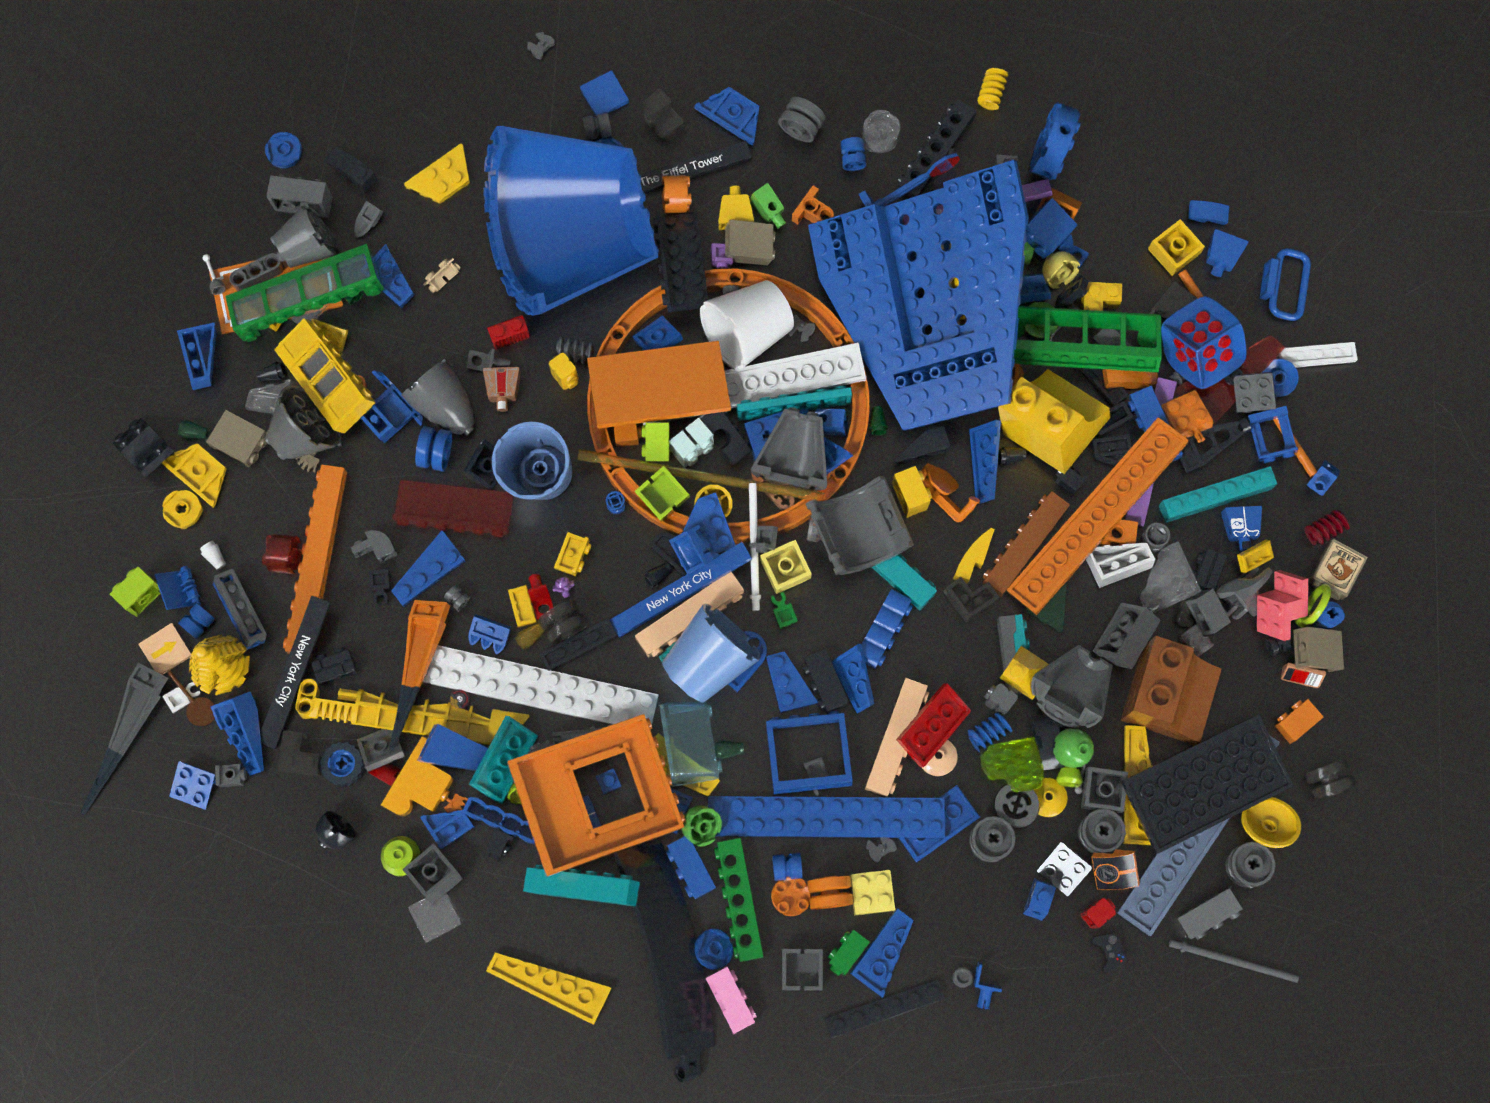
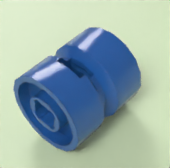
M851 137L841 141L844 170L857 171L866 167L865 144L862 138Z
M196 603L189 610L190 615H185L178 624L194 638L198 639L204 633V627H209L215 621V618Z
M791 853L788 857H785L784 854L772 855L775 881L786 880L787 877L802 879L800 853Z

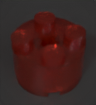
M268 535L266 537V554H263L262 564L266 565L268 571L272 573L295 574L294 570H298L302 559V549H298V543L301 544L300 538L291 535Z

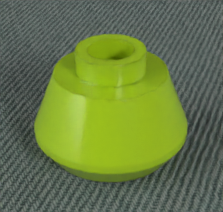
M1065 766L1060 769L1056 777L1058 784L1065 787H1079L1083 783L1081 772L1077 768Z

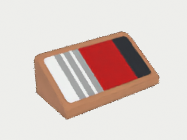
M1287 663L1282 668L1281 680L1319 688L1326 672L1310 667L1297 669L1294 663Z

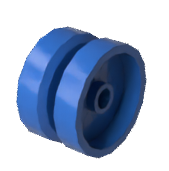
M423 426L416 447L415 463L417 467L428 468L432 465L433 470L445 471L452 447L451 430L440 429L436 432L434 427Z

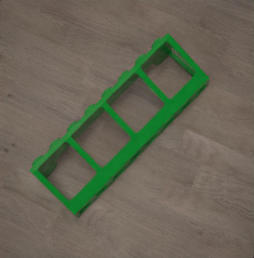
M1018 307L1017 338L1024 335L1026 324L1044 325V341L1017 340L1016 349H1014L1015 364L1159 372L1162 359L1161 315ZM1050 326L1082 327V343L1051 342ZM1088 328L1120 330V346L1089 344ZM1126 330L1138 331V343L1147 347L1126 346Z

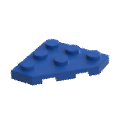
M716 492L697 499L683 532L699 525L698 531L702 535H710L713 538L714 545H712L715 553H720L736 546Z

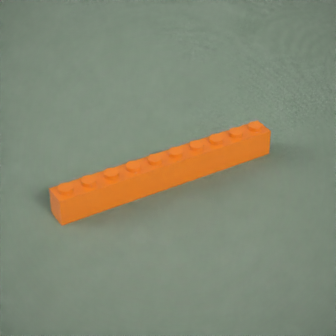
M321 465V469L316 474L318 484L317 488L313 490V507H310L309 518L311 520L310 525H307L305 530L307 540L306 544L304 543L302 546L303 560L298 566V573H300L299 581H296L294 586L296 596L291 602L292 616L287 622L288 637H285L283 642V648H285V652L288 654L291 652L311 595L321 599L324 596L347 477V471L342 467Z

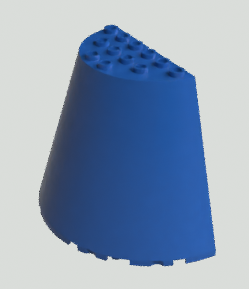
M496 126L490 137V140H493V144H488L487 157H485L484 171L488 172V181H485V187H483L485 213L489 212L490 222H486L497 270L502 269L504 274L503 277H500L501 281L505 285L508 295L515 297L517 300L516 306L519 310L525 311V314L532 316L545 313L658 258L659 250L654 241V229L650 225V212L643 205L646 196L641 187V175L637 171V159L631 148Z

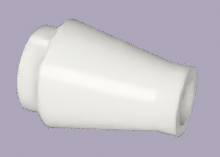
M210 541L200 548L202 551L201 555L216 570L226 565L219 546L214 541Z

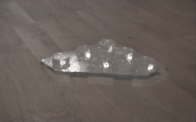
M1179 541L1160 550L1157 563L1150 572L1147 579L1148 583L1140 595V600L1143 607H1146L1154 614L1202 592Z

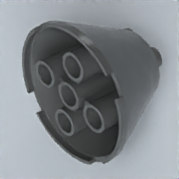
M287 386L280 391L267 435L264 437L265 441L277 451V456L282 460L286 458L295 459L336 447L341 441V435L339 436L337 431L333 430L331 426L329 427L328 421L310 397L302 392V388L297 386Z

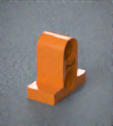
M815 186L811 187L792 214V221L797 225L803 217L812 223L823 221L822 216L834 217L833 210L817 200L819 189ZM807 206H813L814 209H813V210H807L806 207H807Z

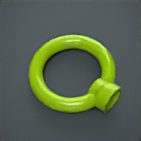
M1328 584L1318 586L1309 596L1308 616L1295 619L1294 621L1298 626L1302 628L1307 627L1321 616L1331 596V588ZM1323 593L1318 606L1311 614L1310 611L1314 603L1316 602L1318 597Z

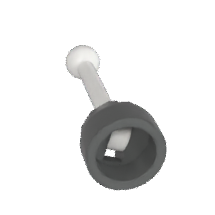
M205 254L203 260L206 261L213 280L209 284L210 291L213 295L222 294L225 292L226 287L222 280L216 279L210 263V256Z

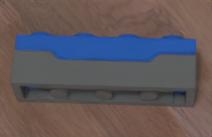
M230 569L215 575L213 586L244 646L248 650L263 644L267 634L234 570Z

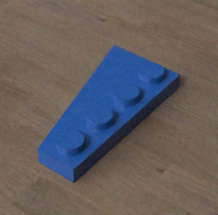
M994 420L969 429L975 497L980 500L979 503L995 499L1001 428L1000 420Z
M442 530L391 591L404 607L464 563L465 559Z

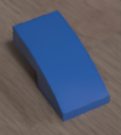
M1190 201L1188 219L1202 223L1210 221L1221 225L1228 223V205L1208 201Z

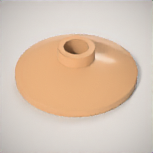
M949 740L937 751L942 754V758L937 759L934 755L924 768L922 767L925 772L933 776H943L954 769L957 763V751Z

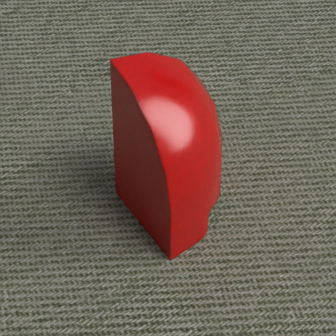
M388 763L368 773L392 787L402 769Z

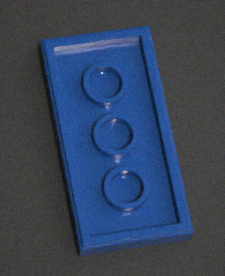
M958 785L939 797L945 798V838H899L916 863L980 818Z

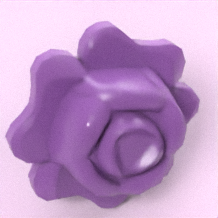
M567 577L559 578L556 580L555 585L552 586L553 592L558 591L562 593V596L565 598L570 596L569 590L575 584L573 580L569 581Z

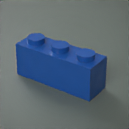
M684 836L667 845L669 850L666 851V854L671 862L675 861L678 868L675 871L680 880L684 878L687 884L684 888L689 898L693 896L696 900L716 889L693 843Z

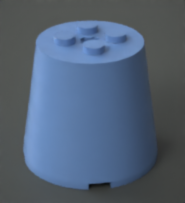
M524 422L511 427L497 441L492 455V468L496 480L504 490L521 499H553L567 489L572 479V463L564 439L556 430L543 423ZM542 467H545V471H543V473H540L539 470H542Z
M703 604L662 661L663 667L670 679L683 689L688 696L700 702L707 701L761 658L756 646L751 647L747 642L749 637L718 609L712 611V607L709 604Z

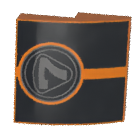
M1115 849L1113 854L1093 853L1092 863L1098 890H1120L1140 885L1135 851Z

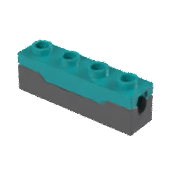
M1022 614L1001 616L997 619L1003 671L1020 646L1027 650L1030 649L1029 639H1025L1024 632L1027 631L1026 619L1023 620ZM1005 682L1008 691H1012L1016 695L1023 694Z

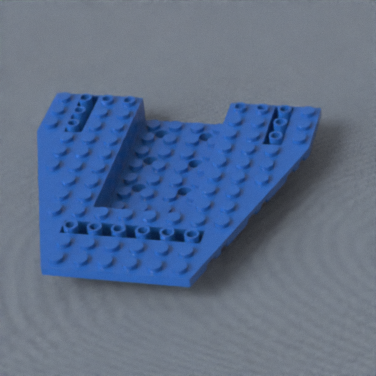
M1016 160L943 182L944 188L884 207L873 204L808 225L819 280L854 343H859L862 358L901 428L905 431L1011 404L1012 370L1015 364L1014 349H1016L1019 322L1018 307L1021 302L1020 287L1022 288L1025 260L1024 245L1027 239L1026 225H1028L1029 219ZM942 204L944 210L941 214L938 215L936 212V208L938 205ZM905 215H908L909 223L904 225L902 219ZM947 241L951 242V249L949 251L944 250V244ZM913 251H915L917 253V258L915 261L912 262L910 260V254ZM954 278L959 280L957 288H953L951 284ZM920 288H923L925 291L922 298H919L917 295ZM962 315H965L967 318L965 325L959 323ZM927 325L932 326V333L930 335L925 333Z

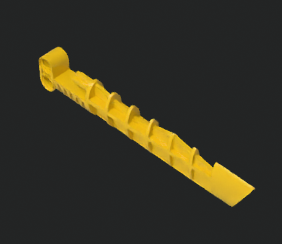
M305 679L300 684L296 710L304 719H318V717H322V720L329 718L330 721L337 719V722L344 720V723L351 721V724L380 729L393 730L398 704L386 700L385 692H381L380 697L365 692L364 689L354 691L340 688L338 700L355 702V704L319 699L320 689L313 679ZM307 687H315L313 692L305 693ZM426 699L424 705L412 706L402 732L429 736L433 725L439 724L478 744L490 745L505 716L512 717L522 725L526 723L530 716L528 714L492 709L491 718L488 719L473 713V706H470L468 711L456 708L450 702L448 704L429 705V699ZM304 705L311 706L307 712L301 711Z

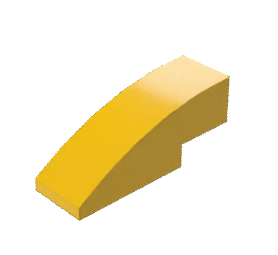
M990 528L972 544L961 560L953 579L968 584L973 568L981 569L995 529Z

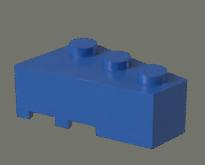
M215 322L177 330L192 390L212 385L217 331Z

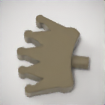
M317 453L295 458L296 460L300 459L297 463L298 465L303 463L302 470L308 466V472L314 468L313 472L316 473L320 460L314 457Z

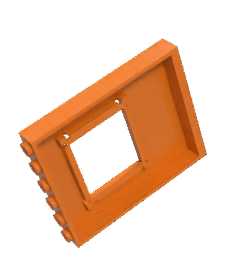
M644 714L508 761V766L546 877L684 828V814L682 811H678V797L676 793L671 791L672 780L669 774H665L663 768L666 766L664 758L658 754L656 749L659 748L656 736L652 737L650 729H652L651 721L649 718H645ZM625 752L645 811L593 829L573 770Z

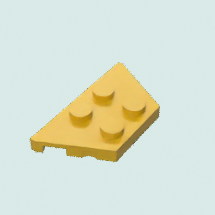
M462 143L405 182V187L419 192L424 197H430L433 201L441 204L468 185L470 180Z
M194 444L185 450L174 452V455L169 456L162 462L167 469L213 508L216 506L227 469L199 444Z

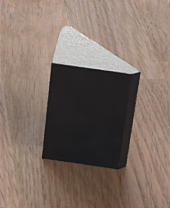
M482 439L465 467L464 473L468 479L492 491L497 483L492 468V455L495 446Z

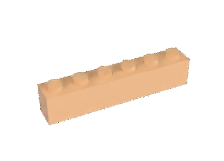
M730 572L636 634L635 639L648 658L651 656L656 657L663 652L662 648L667 645L670 646L678 640L703 604H709L712 607V611L718 609L723 612L727 608V604L730 602L736 603L743 597L744 589L733 573Z
M905 678L865 790L886 798L889 793L893 794L896 783L893 782L895 775L899 776L903 767L900 761L902 757L906 758L907 752L896 739L921 711V703H926L929 692L926 691L927 685Z

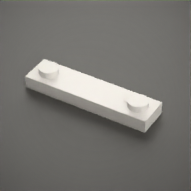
M1355 342L1281 348L1279 350L1280 359L1291 362L1295 367L1357 361Z

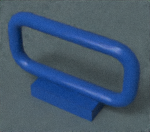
M1285 248L1277 253L1276 259L1271 258L1264 264L1259 298L1263 300L1270 298L1269 309L1278 318L1296 321L1303 316L1311 269V261L1304 252ZM1285 256L1299 258L1303 262L1298 305L1295 313L1284 312L1277 308L1282 263Z

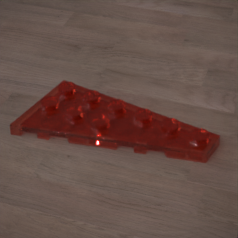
M1270 335L1246 349V360L1239 369L1243 374L1263 373L1285 349V346ZM1224 379L1205 389H1200L1188 381L1176 388L1173 399H1176L1196 390L1213 419V426L1236 402L1234 386L1227 384Z

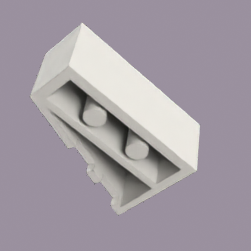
M1147 543L1122 544V546L1104 545V547H1096L1086 561L1099 588L1151 569L1155 558Z

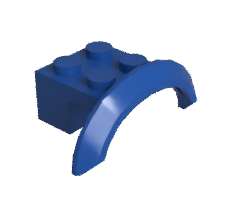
M372 371L387 390L375 400L376 403L361 417L364 423L384 443L412 418L422 427L423 416L408 404L401 396L402 393L382 372Z

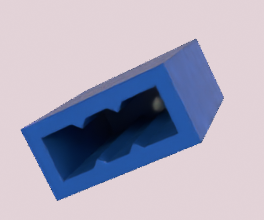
M1051 198L1028 220V225H1026V242L1044 259L1054 252L1074 230L1077 223Z

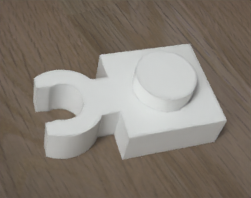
M191 682L187 685L186 690L192 698H196L201 693L200 691L196 693L190 692V688L195 686L194 682ZM179 687L163 696L172 713L179 711L190 703Z

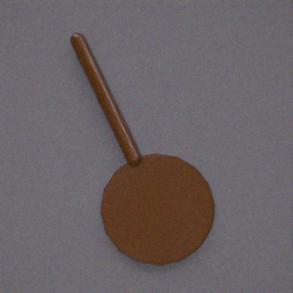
M168 671L169 676L190 700L186 709L188 720L196 726L210 724L215 718L211 710V706L214 703L204 697L193 699L175 675Z

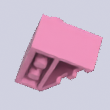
M728 967L706 978L733 1034L755 1023L754 1018L757 1016L752 1006L747 1007L744 1000L748 998L743 988L738 989L735 983L738 981L734 970L729 971Z

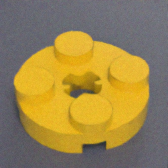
M188 490L171 492L164 499L162 505L165 520L170 525L181 529H187L194 525L203 512L199 498ZM180 505H181V506H184V505L187 506V508H185L186 511H185L184 513H183V512H181V513H178V512H177V511H179L178 507H179Z

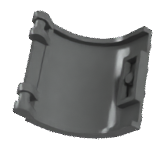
M884 475L878 476L861 488L843 496L826 501L814 499L806 503L807 509L812 513V521L815 522L829 555L828 558L835 567L833 569L835 575L850 574L873 567L914 546Z

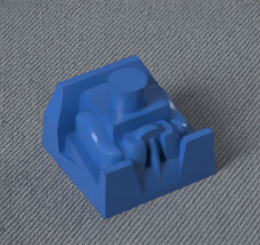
M699 525L669 540L687 574L707 565L719 556L718 553L713 552V538L710 535H702L698 531Z

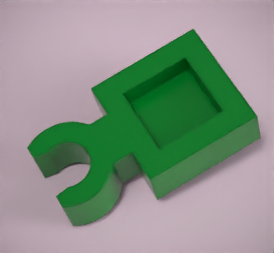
M781 592V601H776L774 595L771 596V602L777 606L773 613L780 629L798 622L792 604H785L786 596L784 592Z

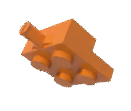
M1196 390L1161 405L1166 419L1173 429L1185 438L1194 435L1198 443L1205 440L1201 432L1212 428L1213 419Z

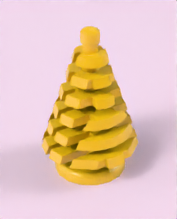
M221 634L205 638L195 646L190 655L189 673L191 672L192 675L191 680L196 687L201 685L200 690L208 694L213 689L217 690L215 695L231 692L235 686L239 688L246 680L244 676L249 671L250 655L245 658L243 654L247 648L242 642L237 644L236 642L239 639L231 635L221 637L223 635Z

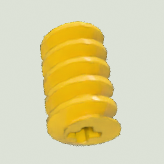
M999 68L986 70L984 83H982L979 93L980 96L977 99L980 106L988 110L999 109L997 104L1001 102L1000 97L1003 96L1001 91H1004V84L1007 83L1005 79L1009 76L1007 71Z

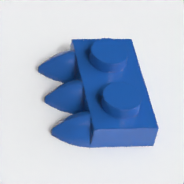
M475 614L468 635L471 645H474L481 638V645L484 650L489 648L493 642L494 652L498 654L507 645L512 627Z

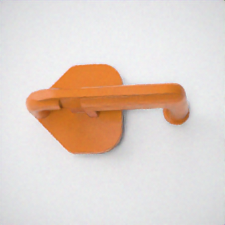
M929 463L922 468L921 472L924 476L923 484L925 488H929L932 499L954 521L962 522L980 502L978 498L970 496L969 502L961 510L947 496L958 489V482L946 470Z

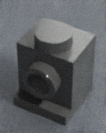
M241 764L215 765L216 785L219 787L244 785V780L247 779L246 768H243ZM232 771L233 776L228 778V772Z

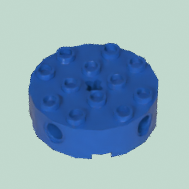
M1060 102L1054 104L1046 119L1045 128L1041 130L1030 161V173L1048 180H1055L1058 173H1061L1064 166L1063 160L1075 142V139H1072L1074 133H1077L1080 127L1078 120L1081 113H1079L1078 109Z

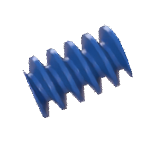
M1328 602L1325 610L1313 625L1315 628L1330 630L1344 620L1345 613L1338 603Z
M995 713L994 718L989 717L987 719L988 723L982 721L981 727L976 725L974 727L975 731L972 729L968 730L969 739L979 753V746L986 749L985 742L992 745L993 737L999 741V733L1005 737L1006 729L1009 732H1013L1008 721L999 713Z

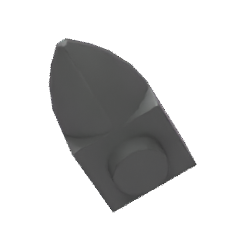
M366 201L355 222V237H361L372 226L375 227L384 211L371 202Z

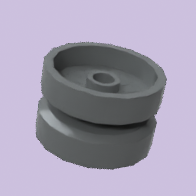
M792 97L786 106V110L782 112L778 119V124L787 134L803 142H812L817 135V129L822 126L826 116L814 103L804 98Z
M1098 809L1086 815L1078 828L1080 843L1091 853H1109L1117 849L1123 843L1126 834L1125 824L1121 817L1114 811L1107 809ZM1100 829L1104 831L1103 835L1099 834Z
M995 816L986 817L975 824L969 836L970 849L982 861H999L1009 855L1014 848V830L1002 818ZM990 836L995 839V842L990 843L988 841Z
M1250 842L1239 845L1231 850L1226 858L1225 867L1227 875L1232 882L1240 887L1251 888L1263 885L1271 879L1275 872V860L1267 847L1260 843Z

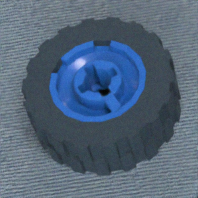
M338 742L337 744H332L329 748L325 749L324 754L321 756L320 770L324 778L336 786H351V784L358 782L357 780L365 772V765L360 750L350 743ZM341 761H345L347 763V765H345L342 768L339 764Z

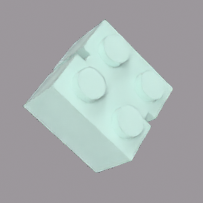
M700 418L685 428L690 434L689 436L681 431L669 441L670 452L684 468L688 465H694L698 461L699 455H706L713 449V434Z

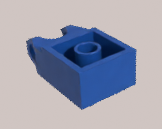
M802 409L799 413L807 415L809 411L808 409ZM783 412L744 423V431L751 445L750 448L754 460L757 459L767 441L765 436H770Z

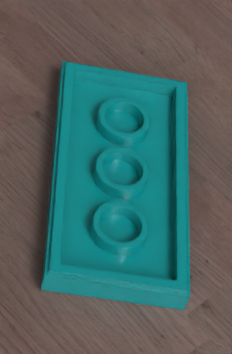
M505 716L469 785L498 804H502L514 783L508 761L527 755L530 751L529 748L534 745L538 735L512 717Z

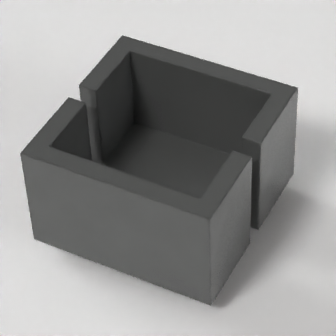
M782 949V990L800 991V986H802L804 991H822L823 949H804V954H800V949Z

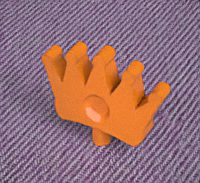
M455 794L452 800L447 797L446 801L449 804L444 807L445 811L448 813L463 810L461 806H465L463 800L467 801L468 798Z

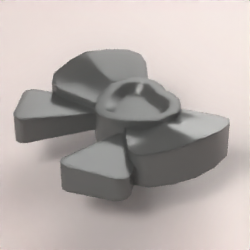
M544 32L536 33V37L540 40L538 45L528 42V51H531L537 59H542L549 47L555 45L554 39L549 35H544Z
M794 315V327L788 333L789 337H792L798 330L802 332L801 343L809 341V337L815 332V324L804 322L797 315Z
M880 838L882 844H879L878 847L868 840L866 849L869 850V855L875 863H879L881 858L889 852H896L897 848L892 839Z

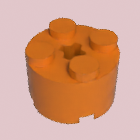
M685 175L662 176V185H664L662 207L664 213L689 212L691 205V193H688L690 177Z

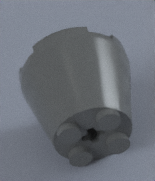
M310 204L300 208L270 237L272 243L278 249V258L281 262L286 261L290 268L323 260L337 254L335 250L338 247L330 228L326 227L322 219L318 218L320 213Z

